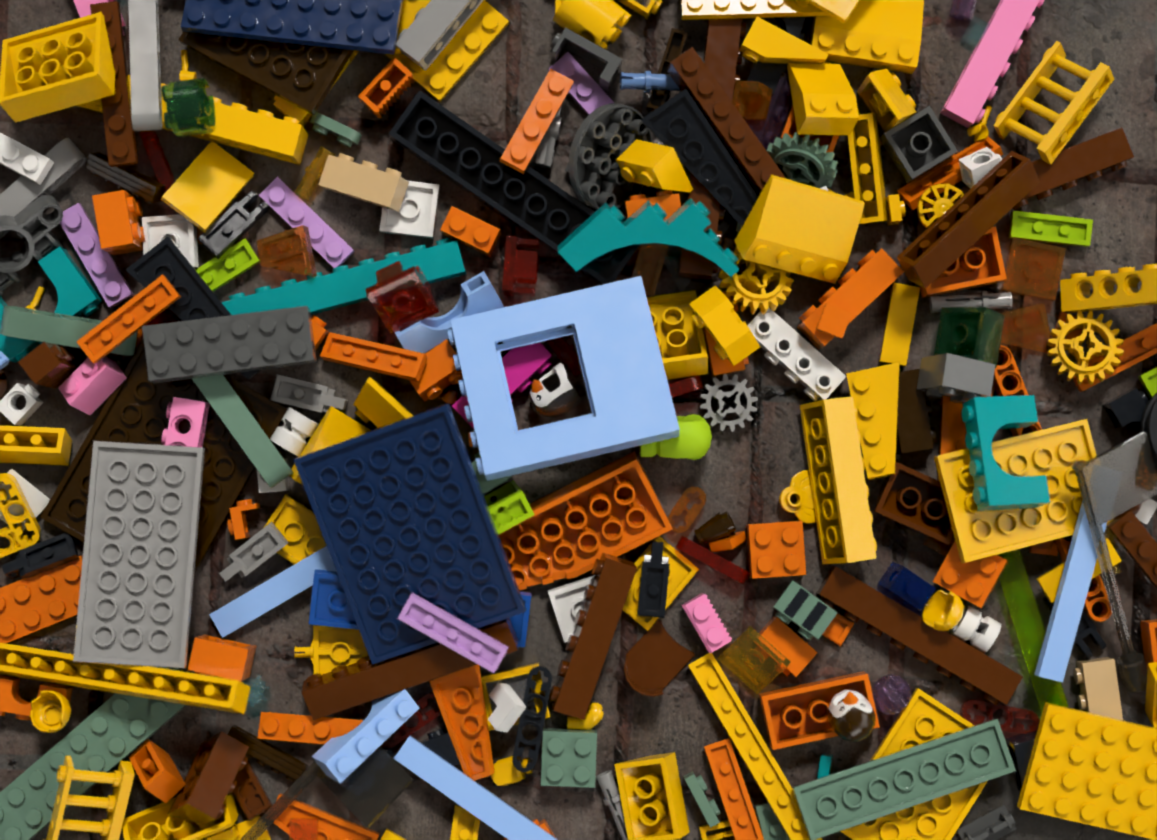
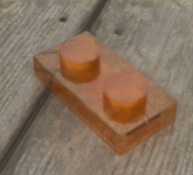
M640 244L631 278L642 277L645 293L648 296L654 297L669 247L667 244Z

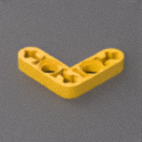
M9 473L0 474V483L10 484L9 494L11 496L7 501H4L8 495L4 488L0 489V510L8 524L7 527L0 529V537H5L10 541L9 547L0 548V558L36 544L41 532L40 526L17 479ZM12 504H19L23 507L24 513L14 516L9 512L8 508ZM27 519L25 521L27 530L34 531L31 538L28 535H22L24 527L21 522Z

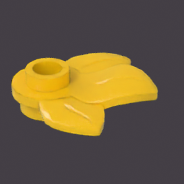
M809 470L796 473L791 479L790 486L784 488L779 496V503L783 510L788 513H794L799 521H803L806 524L816 522ZM791 495L796 497L797 501L795 504L790 501Z

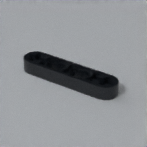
M544 666L533 667L527 678L523 699L526 709L520 715L513 753L514 767L521 772L531 771L537 763L552 683V674ZM538 671H543L544 676L548 677L547 682H542L540 690H546L545 696L537 692L529 693V688L535 690L536 680L532 679V675H537ZM534 697L539 698L543 703L542 710L537 713L530 712L527 708V702ZM528 724L534 725L538 730L537 736L532 740H528L522 735L523 727ZM519 742L526 745L536 744L535 750L531 747L529 749L528 756L533 758V761L528 762L526 766H522L521 761L517 760V756H522L524 752V746L519 747Z

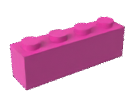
M541 343L511 349L502 358L510 396L517 390L522 393L532 384L530 378L536 372L541 375L551 366L552 363L549 360L552 358V355ZM463 396L452 407L474 429L473 421H467L464 406H468L469 402L467 396Z

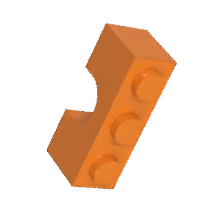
M0 675V716H5L7 712L16 714V719L31 720V702L23 699L19 693L20 678ZM43 683L39 686L38 696L41 694L40 691L43 690L56 691L61 693L70 703L73 687Z

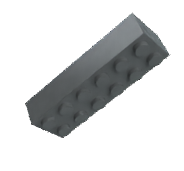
M308 306L142 326L148 379L152 383L317 363L311 311Z

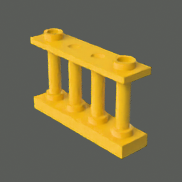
M1056 41L1051 48L1046 50L1042 61L1007 108L997 116L993 125L999 138L1003 140L1010 131H1013L1037 144V150L1041 159L1050 165L1114 81L1110 67L1101 62L1095 70L1090 71L1066 59L1065 51L1059 41ZM1059 67L1086 82L1079 91L1073 92L1049 80V78ZM1043 88L1069 101L1070 104L1064 112L1059 114L1033 100ZM1027 109L1054 123V125L1047 134L1042 135L1017 121Z
M65 755L64 764L59 765L57 771L59 786L46 840H58L60 830L100 833L102 836L101 840H119L135 775L131 762L120 761L118 771L114 770L113 773L74 769L71 756ZM71 780L112 784V787H114L112 795H108V797L68 794ZM66 805L105 808L108 812L106 820L103 819L102 822L63 819Z

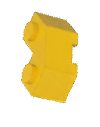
M716 285L689 304L695 313L691 316L699 329L705 327L712 335L717 344L714 346V349L722 360L727 358L735 366L760 348L745 321H741L734 311L732 303Z

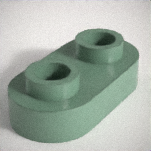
M316 112L310 119V123L314 125L312 128L314 131L324 136H327L328 133L337 136V142L347 147H351L352 144L358 145L362 134L320 113Z

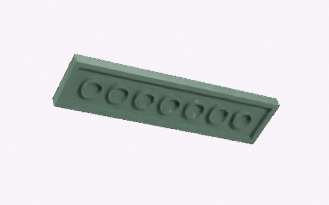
M993 719L792 787L808 838L809 840H815L1015 772L1016 770L998 719Z

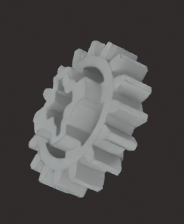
M723 374L722 381L714 377L712 379L713 387L708 384L705 385L708 394L700 395V398L705 400V403L700 405L699 408L707 410L703 418L707 419L710 417L712 419L711 427L717 423L720 424V431L729 426L730 431L734 432L736 424L741 429L744 428L743 420L751 422L753 418L749 413L757 411V408L752 406V403L757 401L758 397H751L750 395L754 391V387L747 389L745 387L747 380L744 379L741 383L738 382V375L736 374L732 377V380H728L727 374ZM725 385L735 386L729 392H723L718 389ZM736 393L732 402L735 406L734 409L729 407L721 413L725 404L722 400L723 397L728 399ZM742 393L746 398V409L740 403ZM711 397L717 401L718 409L715 414L711 408ZM727 414H734L739 417L733 421L722 420Z

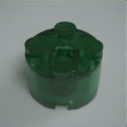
M205 78L175 81L162 86V97L167 107V112L164 113V123L166 128L172 129L177 137L213 132L210 126H215L216 122L215 104L213 96H207L205 88L210 87Z

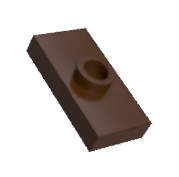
M247 760L243 769L236 774L234 780L237 783L233 793L248 821H251L274 806L250 762Z

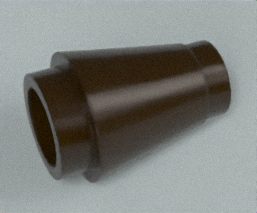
M727 511L722 514L718 512L696 529L695 534L702 545L732 536L731 533L736 531V527Z

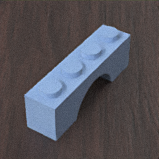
M483 271L460 284V298L455 307L448 313L439 317H424L413 311L392 323L391 326L403 348L425 354L446 339L449 341L447 330L452 329L450 320L504 308L485 272Z
M406 689L372 700L371 711L359 726L345 735L331 738L312 756L326 776L341 783L419 709Z

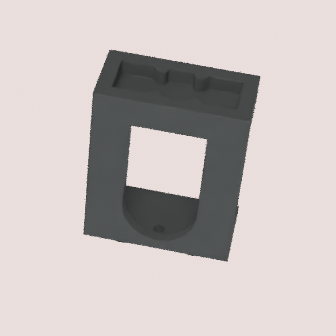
M566 27L562 34L558 32L551 43L553 63H556L564 50H567L603 71L599 77V86L603 91L609 93L621 72L622 59Z

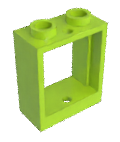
M514 480L484 496L498 535L535 515L523 491ZM496 496V501L492 502L490 498Z

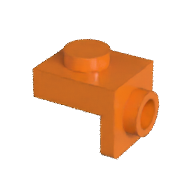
M252 499L236 501L237 507L229 508L231 519L228 520L229 533L234 535L235 540L250 538L245 511L260 509V503H252Z

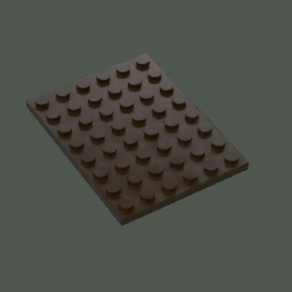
M144 338L123 372L127 378L108 398L40 517L84 542L93 441L163 445L161 443L163 430L168 429L169 418L166 417L167 406L169 402H173V397L209 403L192 379L162 383L150 382L148 379ZM224 375L270 439L276 428L280 426L282 418L288 409L228 375ZM211 405L202 447L205 449L194 575L230 513L229 508L235 505L256 468ZM188 419L180 421L179 431L182 434L190 430L191 424Z

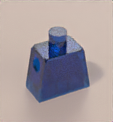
M894 562L890 564L877 583L919 613L936 590L935 587L909 569Z

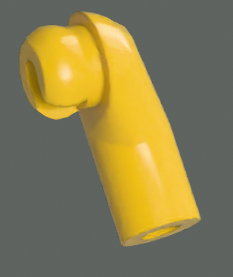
M597 702L589 704L584 720L568 716L567 729L591 730L603 718L602 705Z

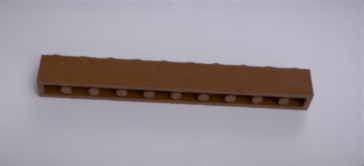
M742 18L709 19L704 64L737 109V100H733V91L739 90L740 74H736L737 64H742L743 52L739 51L740 38H745L746 23L742 22ZM690 173V183L693 190L688 192L687 201L691 198L695 203L701 201L710 211L708 217L711 224L705 230L707 231L711 228L720 238L718 244L721 245L722 231H717L718 220L723 221L725 208ZM685 248L681 249L678 276L710 280L712 273L718 272V265L694 251Z

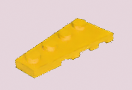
M900 362L846 373L850 395L853 396V401L857 407V428L861 434L860 444L868 480L895 474Z

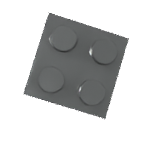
M930 106L890 129L880 138L884 148L907 184L953 157L958 152Z
M949 353L921 358L917 390L926 391V396L932 398L947 396L950 397L951 402L960 404L974 397H991L996 364Z

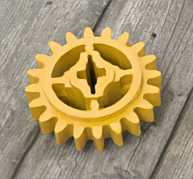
M736 246L734 254L739 259L736 261V264L739 267L746 263L747 267L741 275H736L735 273L732 277L724 270H721L718 277L723 280L719 287L727 288L724 294L726 297H734L731 302L733 306L738 302L741 303L740 309L742 312L747 306L750 307L752 315L755 314L757 308H760L762 314H766L768 307L775 311L778 304H784L786 297L789 296L792 290L789 288L794 282V279L789 277L792 272L744 260ZM771 281H775V289L766 293L767 285Z
M1079 310L1076 319L1071 314H1067V323L1059 320L1056 324L1058 329H1052L1050 332L1054 338L1048 339L1047 345L1054 348L1048 350L1047 356L1056 357L1051 362V366H1061L1057 373L1058 375L1068 372L1067 381L1077 376L1078 385H1081L1084 378H1087L1088 383L1092 385L1095 376L1101 382L1104 381V372L1112 375L1114 369L1111 365L1119 366L1121 361L1116 357L1122 356L1124 350L1117 348L1122 345L1124 340L1115 338L1120 329L1110 330L1113 321L1109 320L1103 323L1102 313L1097 319H1094L1092 310L1089 311L1087 317H1083L1081 310ZM1082 329L1080 336L1071 340L1064 339L1070 332ZM1094 331L1104 339L1106 345H1102V342L1096 339ZM1085 339H1087L1086 344L1089 350L1084 357V351L1081 345L1082 343H1084ZM1064 350H1068V353L1075 357L1077 364L1067 357ZM1099 355L1106 356L1101 363L1088 367L1090 359Z

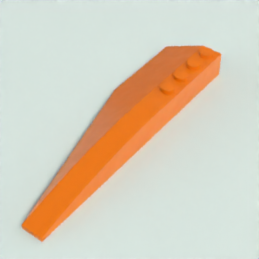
M634 451L529 504L535 515L499 534V538L519 590H524L527 587L538 584L545 585L564 578H576L592 570L596 559H601L602 553L618 557L673 528Z

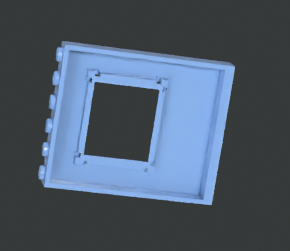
M641 276L450 320L452 329L447 330L450 345H456L458 353L453 355L456 371L461 370L463 380L459 381L462 397L467 396L469 402L468 406H464L467 421H473L475 431L470 432L473 448L479 447L481 456L476 458L479 474L484 473L487 481L680 436V429ZM573 335L592 413L518 430L500 352Z

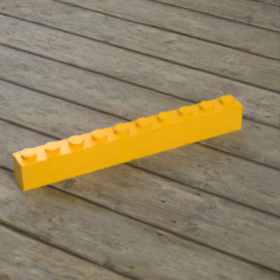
M0 643V674L245 714L251 687L238 680L150 666L73 661L74 654Z

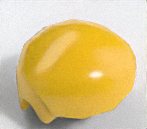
M938 590L929 598L922 612L923 622L937 631L953 629L963 617L964 605L961 598L953 592Z
M40 691L41 694L31 701L32 710L30 718L32 724L44 733L58 732L69 722L71 715L70 703L59 692Z

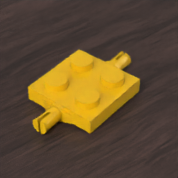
M313 625L311 647L295 646L294 652H305L295 653L294 657L311 658L313 674L319 673L321 675L331 672L337 666H349L357 663L359 659L369 656L360 631L348 628Z

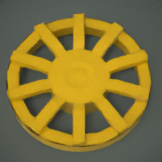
M945 183L936 184L928 188L921 195L917 206L918 217L923 226L928 229L931 226L930 224L935 219L941 217L954 205L953 202L958 197L961 198L964 193L959 188ZM945 188L943 198L940 197L937 189ZM949 190L956 193L951 199H948ZM931 191H933L936 197V201H933L932 199L926 196ZM926 201L931 204L932 208L923 209V202ZM932 212L933 216L926 221L923 213Z

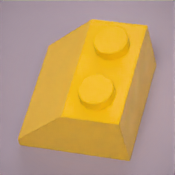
M636 139L616 159L621 169L622 177L629 182L681 192H691L693 190L673 147Z

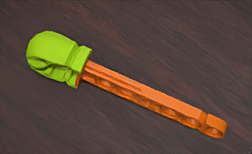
M700 415L676 416L680 436L640 445L641 457H653L658 454L660 457L674 459H700L710 448L712 439L710 426ZM468 432L469 447H473L470 432Z

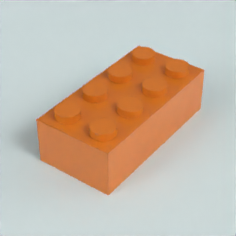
M882 248L877 253L871 250L857 263L860 269L855 271L852 268L838 281L841 286L837 290L831 287L818 299L821 303L818 308L812 305L799 317L801 323L797 328L818 350L834 338L832 335L816 330L826 303L851 312L850 323L904 273Z
M862 671L759 693L770 747L776 750L838 736L832 730L828 721V708L832 698L845 689L857 691L869 701L876 715L874 728L880 727L868 673Z

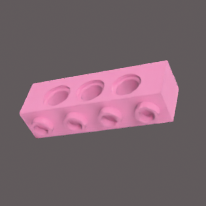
M173 397V402H169L167 406L166 417L169 418L168 429L163 430L161 443L167 446L182 445L184 447L202 448L210 403ZM183 419H188L191 424L190 430L182 434L179 431V423Z

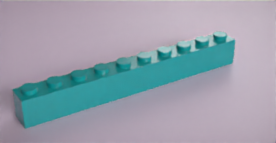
M446 238L436 241L437 246L426 248V245L412 247L410 248L411 252L400 255V252H392L384 255V260L374 262V258L358 262L359 266L350 269L348 265L333 268V273L323 275L322 272L307 275V280L297 282L296 279L281 282V287L271 289L270 286H264L255 289V294L245 296V293L233 294L229 296L228 301L222 303L231 315L308 306L311 315L466 275V270L458 241Z

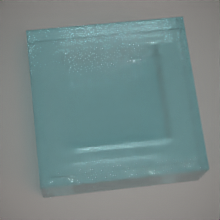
M973 16L960 40L974 48L978 47L980 39L984 36L990 24Z

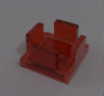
M506 236L502 283L503 294L506 296H535V288L515 287L517 283H537L539 262L537 252L518 250V248L539 249V240Z
M397 261L376 272L377 283L365 289L367 297L390 334L439 312L438 305L431 293L430 284L419 266H413L403 271L401 262Z

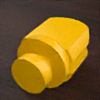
M513 756L497 760L494 764L495 773L491 775V778L498 786L510 785L525 779V772H521L514 767ZM517 756V760L521 761L522 766H526L528 762H531L529 757L523 758L522 761L520 756ZM532 769L531 771L526 772V773H527V774L533 773V769Z

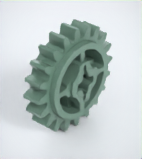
M795 132L793 138H790L787 133H784L782 139L775 137L774 142L769 143L766 151L786 179L816 188L824 186L830 188L833 180H835L838 171L836 170L838 161L833 160L834 152H826L827 144L822 146L818 144L819 138L812 141L809 139V135L801 138L797 132Z

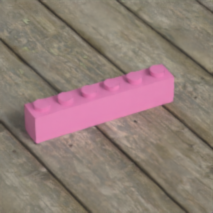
M1000 0L940 112L942 115L966 128H969L974 122L976 124L980 122L986 111L982 108L985 101H990L998 89V86L995 85L998 77L1003 78L1011 64L1007 62L1011 53L1016 54L1023 42L1020 39L1023 30H1029L1035 20V17L1032 15L1035 8H1040L1045 0Z

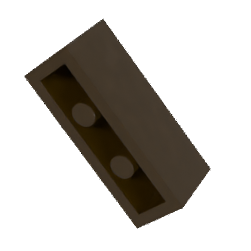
M920 369L902 371L899 374L897 454L933 449V443H936L935 429L930 427L929 417L932 416L930 401H926L924 391L917 390Z

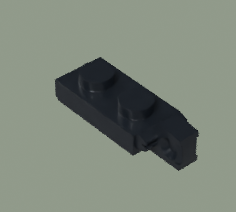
M66 532L19 550L20 554L15 556L16 560L3 564L2 568L4 575L10 580L18 577L24 579L79 558L74 537Z
M652 541L651 555L644 554L637 615L665 617L670 564L668 563L669 557L662 556L663 542Z

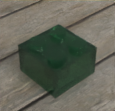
M942 307L934 355L949 353L996 364V368L1005 315L986 307Z

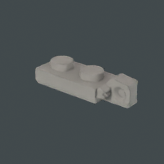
M278 374L276 375L270 399L274 402L320 413H326L330 406L346 410L348 402L346 399L334 397L336 390L330 389V387Z
M271 522L231 553L230 557L227 558L230 565L219 574L225 582L236 573L241 578L247 576L289 542Z

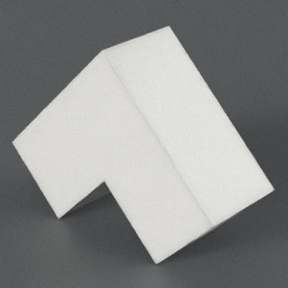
M498 682L489 694L497 707L488 720L496 731L508 733L526 709V705L510 685Z

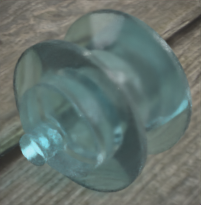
M256 674V679L244 681V684L251 687L248 697L250 707H255V704L261 703L262 700H268L263 693L264 690L270 689V686L265 685L266 681L261 680L262 675Z

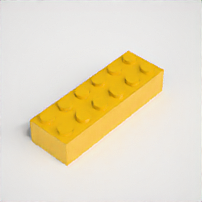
M853 396L799 405L822 564L851 563L876 559L877 543L872 531L873 516L869 510V489L865 483V461L861 456V434L857 428V407L853 401Z

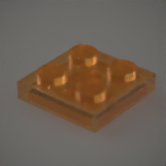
M1013 237L1005 267L1007 279L1002 282L1001 291L1055 301L1066 248Z

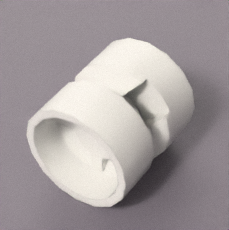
M289 407L282 418L283 426L276 428L270 440L289 452L300 456L307 444L306 438L313 435L319 424Z
M967 604L964 607L963 617L951 629L950 634L963 642L969 640L970 646L985 654L995 642L1001 629V623L989 616L983 618L981 611Z

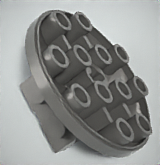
M618 103L603 105L586 117L574 136L570 148L569 162L565 171L569 173L572 188L579 200L590 208L598 210L606 202L610 208L615 205L620 209L625 206V201H630V196L639 195L643 190V184L629 182L622 177L621 169L616 161L636 139L653 143L650 129L641 120L644 117L633 107Z

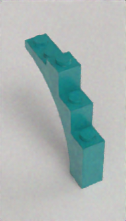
M691 198L667 220L665 217L668 214L658 203L653 206L648 200L625 222L622 221L625 218L622 212L615 205L610 208L605 202L557 246L558 253L576 272L593 259L611 250L633 244L647 243L674 245L694 251L716 263L730 277L739 271L736 261L739 260L729 248L724 250L718 244L720 238L711 228L707 231L705 230L711 224L708 217L710 211L701 201L695 203Z

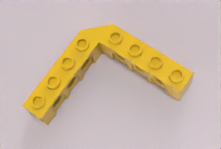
M1157 264L1142 265L1143 270L1135 271V267L1118 268V273L1112 274L1111 270L1094 271V276H1087V273L1070 274L1071 279L1060 280L1061 312L1077 313L1079 310L1081 312H1089L1090 310L1096 311L1157 304ZM1139 281H1141V288H1140V290H1138V283H1139ZM1115 284H1116V285H1117V290H1116V292L1114 293V286H1115ZM1091 287L1093 288L1092 295H1090Z

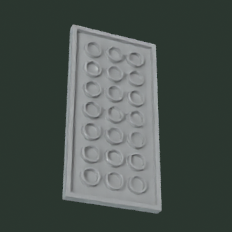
M93 441L73 661L186 668L204 448Z

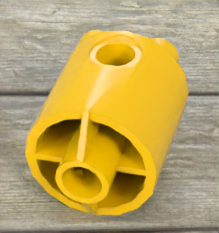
M555 0L553 22L563 30L566 27L606 50L608 48L607 43L610 41L613 44L622 33L619 27L623 28L632 15L613 0Z

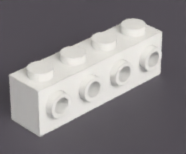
M769 307L766 314H762L760 311L747 325L759 346L766 351L764 356L773 365L776 366L779 363L785 368L784 374L796 384L799 381L806 387L804 392L815 402L818 399L826 400L847 377Z

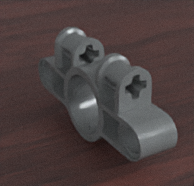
M42 195L14 217L0 216V232L13 230L16 231L19 237H25L23 248L20 251L13 253L12 257L0 258V297L3 295V291L10 285L21 281L16 271L27 266L33 256L39 261L59 246L63 248L61 242L51 232L63 218V211L53 196ZM46 208H54V211L52 213L43 214V211Z

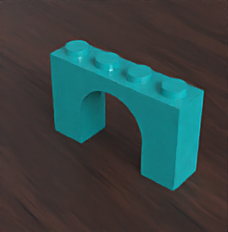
M59 246L38 261L57 291L58 303L54 313L77 317L84 315L87 317L98 310L97 305L103 301L66 249ZM0 297V327L3 308L8 306L2 297ZM0 334V350L9 358L10 362L14 363L20 361L43 343Z
M1034 395L974 397L963 403L961 415L966 425L965 444L970 454L969 471L971 476H973V499L977 503V511L1038 508L1050 503L1046 475L1012 476L1004 472L997 465L992 454V440L998 429L1027 428L1038 422Z

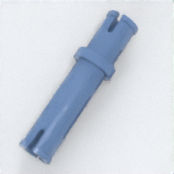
M645 71L644 73H620V90L637 89L644 90L646 93H650V90L681 91L669 74H651V71Z

